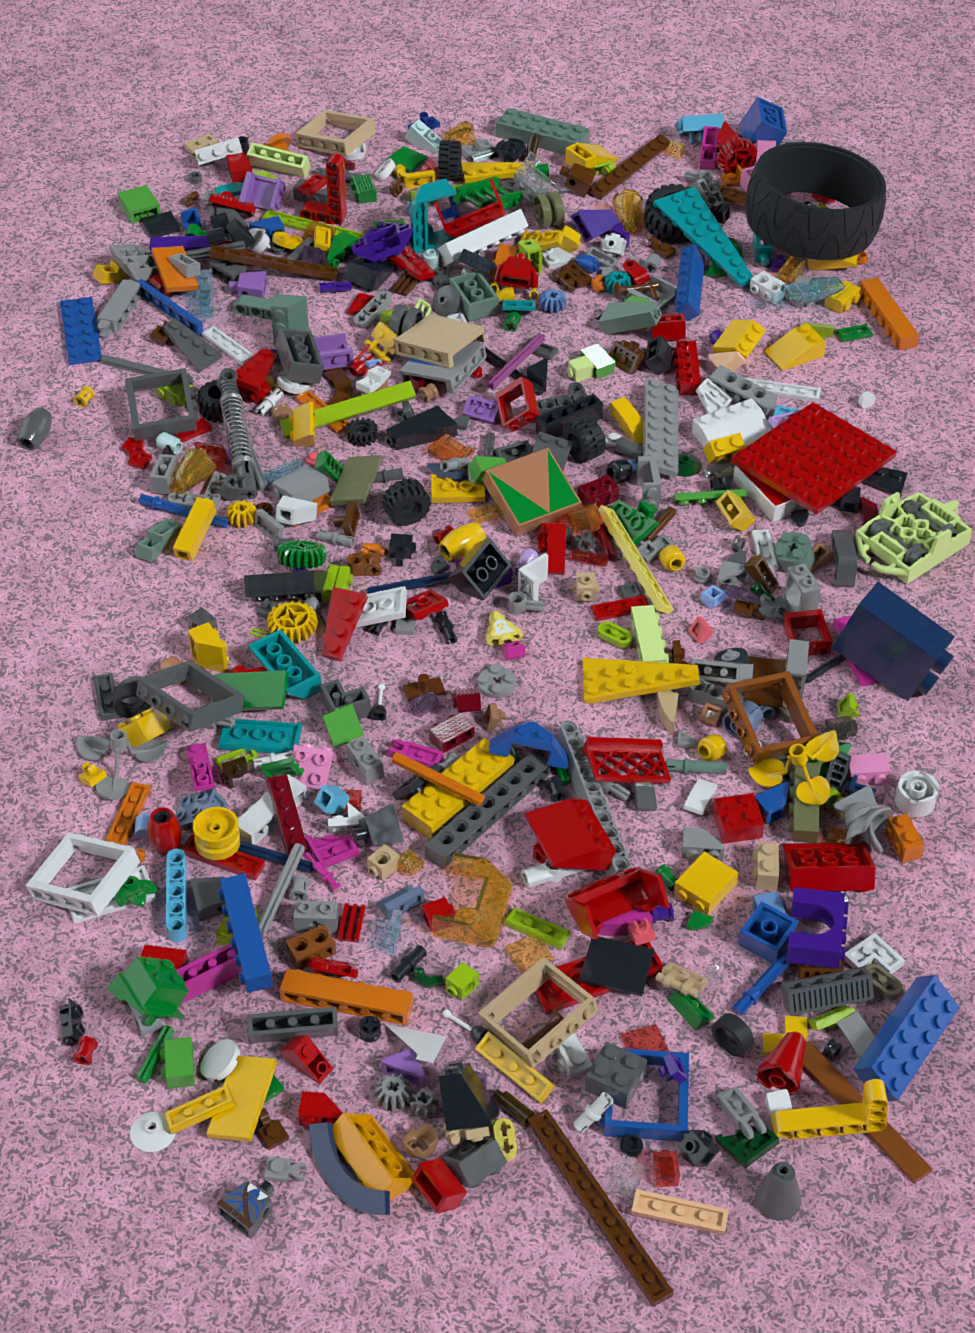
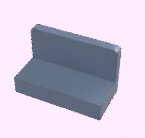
M409 885L377 902L376 905L385 917L391 921L424 903V890L420 885L415 888Z

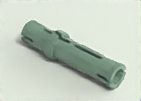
M684 758V760L666 759L668 771L684 772V774L696 772L724 775L727 772V762L689 760V758Z

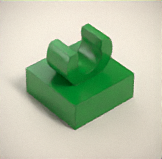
M640 501L637 507V511L651 519L655 517V511H658L654 505H649L646 501Z

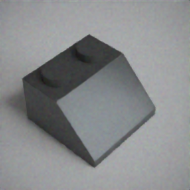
M488 1136L476 1142L466 1139L439 1157L461 1185L469 1188L481 1185L484 1178L497 1174L501 1171V1167L507 1164L497 1140Z

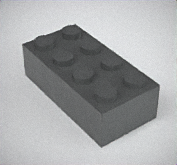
M279 328L275 347L287 381L320 384L324 365L312 332Z

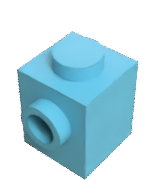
M322 785L314 803L326 814H341L350 796L338 786Z

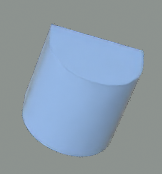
M714 585L700 594L702 604L709 609L715 608L727 598V593Z
M143 813L136 817L135 839L148 838L147 825L151 814Z

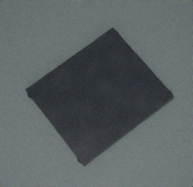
M599 936L597 939L591 938L581 975L579 976V982L642 996L655 949Z

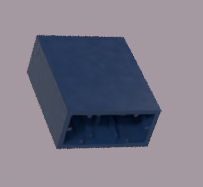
M877 582L858 604L832 648L899 697L909 701L916 690L926 696L939 679L936 674L931 672L932 669L941 675L954 658V655L946 649L955 636L880 582Z

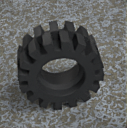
M362 417V420L356 418V421L351 420V423L347 424V439L349 443L352 442V445L357 444V447H360V445L366 447V444L370 446L371 442L375 443L378 439L377 424L374 420L370 421V418H367V420H365V417Z

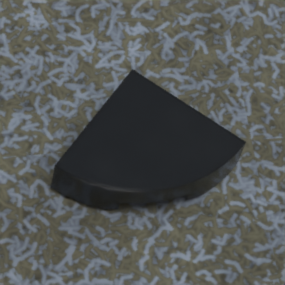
M806 508L791 512V518L799 528L804 526L809 518V510Z

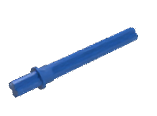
M140 494L138 499L140 504L152 507L153 510L159 509L186 518L192 509L160 499L159 496L152 497ZM216 515L211 522V525L227 528L229 524L227 518Z
M788 948L748 991L745 990L742 993L743 996L732 1007V1010L737 1015L743 1016L752 1005H756L757 999L791 964L786 962Z

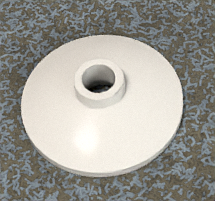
M149 1112L141 1115L134 1121L130 1129L132 1143L138 1149L146 1152H156L166 1148L175 1137V1134H171L165 1114L162 1112ZM150 1126H156L153 1130L148 1129Z

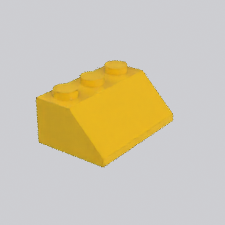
M733 319L711 349L716 353L738 351L744 358H747L766 332V329L755 320Z

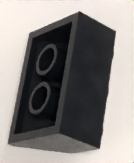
M487 538L473 546L448 578L460 592L483 601L507 573L512 564L494 542Z

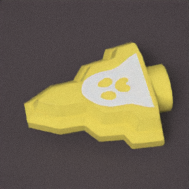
M497 610L490 612V625L487 627L488 634L485 635L487 645H499L502 648V644L518 641L523 637L521 629L515 627L512 622L507 621L504 615Z

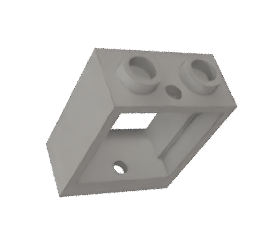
M806 564L788 567L783 598L790 610L796 612L818 609L821 588Z
M790 639L785 672L790 671L799 694L803 699L809 641Z

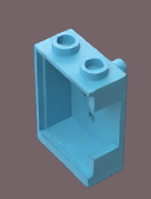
M724 113L682 116L675 122V130L678 131V135L689 134V143H695V133H698V142H702L704 126L719 127L720 131L724 122Z

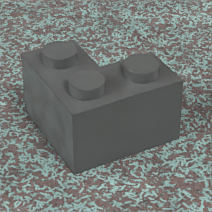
M339 679L320 684L321 700L328 713L334 711L336 707L341 708L352 703L358 720L371 716V700L364 687L345 692Z

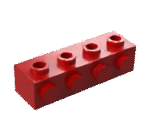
M676 341V348H673L672 351L674 368H677L675 369V379H678L676 380V388L679 390L680 395H698L696 390L701 385L696 341Z

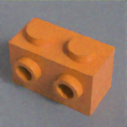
M908 813L888 818L885 834L891 841L894 851L899 856L901 862L905 863L921 859L925 844Z

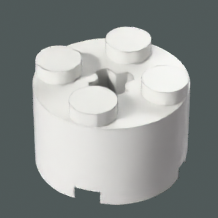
M909 771L904 773L898 782L895 804L902 813H908L910 818L927 816L935 808L939 784L928 773L924 775L920 774V771Z

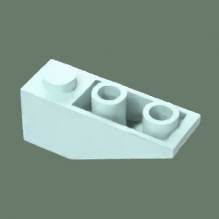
M418 119L410 126L404 138L414 146L439 154V144L442 139Z

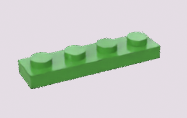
M746 489L730 490L741 498L747 496ZM727 490L675 493L673 501L678 503L679 506L689 505V502L695 501L696 504H706L707 501L711 500L716 503Z

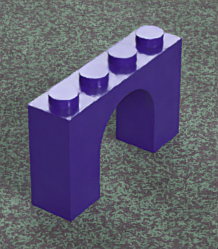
M794 887L791 917L817 920L827 925L830 930L821 934L789 931L786 962L839 968L840 960L845 958L846 948L841 946V944H846L847 932H844L843 929L847 930L848 917L844 916L848 915L849 902H845V893Z

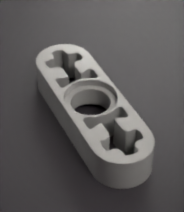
M387 291L377 293L354 317L358 328L364 329L369 327L391 304L392 300ZM371 308H377L375 312H369Z

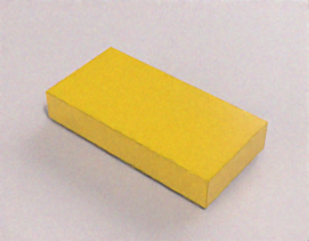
M315 226L314 248L329 252L331 229Z

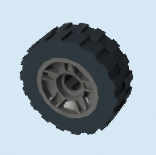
M463 249L458 260L489 276L495 267L494 262L466 249Z

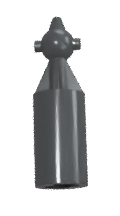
M620 437L617 441L615 451L638 461V456H643L642 445L624 437Z

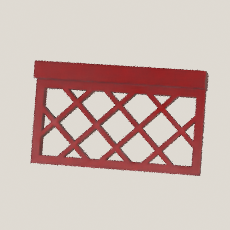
M587 737L584 743L582 754L588 758L595 781L670 783L671 781L661 751L663 747L661 739ZM595 757H602L604 759L600 761ZM613 757H620L622 760L619 762ZM657 757L658 762L656 763L649 758ZM632 758H639L640 761L637 762V761L633 760ZM608 761L615 767L612 769L604 763ZM626 761L634 768L631 770L627 766L623 765V763ZM645 762L653 768L649 770L641 764ZM601 768L609 774H599L598 769ZM619 768L627 775H621L616 770ZM638 769L646 775L640 776L635 771ZM656 769L657 771L662 773L663 776H658L653 772Z

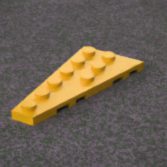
M583 657L585 703H599L700 685L698 665Z

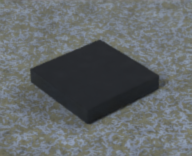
M171 211L141 218L150 237H161L181 232L180 226Z

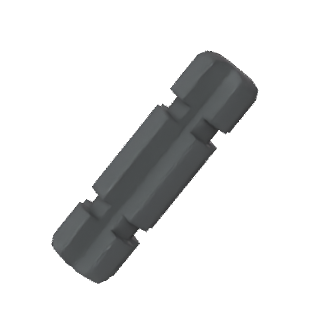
M487 432L483 454L484 457H493L495 433Z

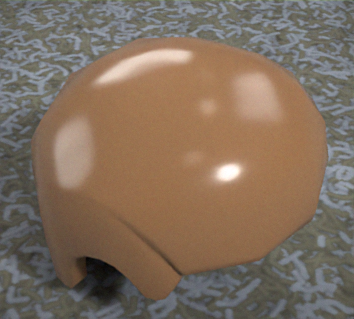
M423 1124L419 1129L411 1127L407 1134L403 1136L402 1147L411 1157L426 1158L435 1152L439 1133L435 1127L428 1124Z

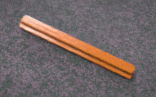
M396 752L392 757V763L478 806H481L485 799V795L399 752Z

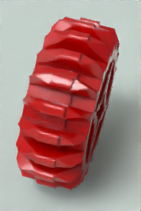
M739 137L737 140L733 138L732 141L728 140L727 144H723V148H719L716 158L718 167L724 174L736 173L737 165H740L742 169L753 165L757 152L754 144L745 137L743 139Z

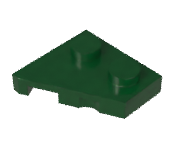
M753 1126L754 1137L752 1139H747L740 1129L735 1130V1134L723 1137L722 1134H718L715 1136V1141L746 1169L779 1144V1137L767 1127V1132L760 1134L755 1126Z

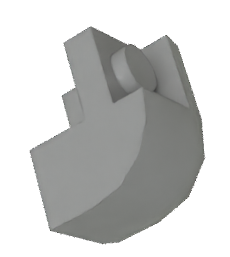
M704 178L688 186L697 189L710 210L725 203L719 189L711 192Z

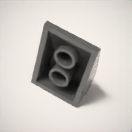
M539 432L532 453L549 448L560 468L564 471L572 441Z

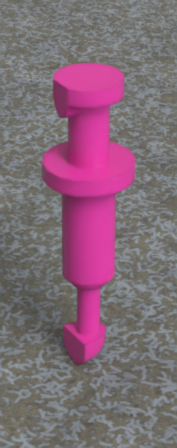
M304 852L303 857L305 859L308 858L313 863V868L323 878L322 882H328L333 892L338 889L341 884L336 883L332 878L334 873L328 872L319 861H315L310 856V853Z

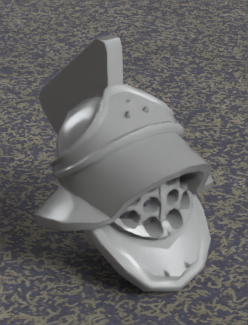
M866 786L836 802L834 809L845 813V824L848 830L845 843H867L868 845L871 843L876 853L880 854L883 852V848L877 840L875 833L888 822V818L893 816L894 811L890 807L878 809L870 786Z

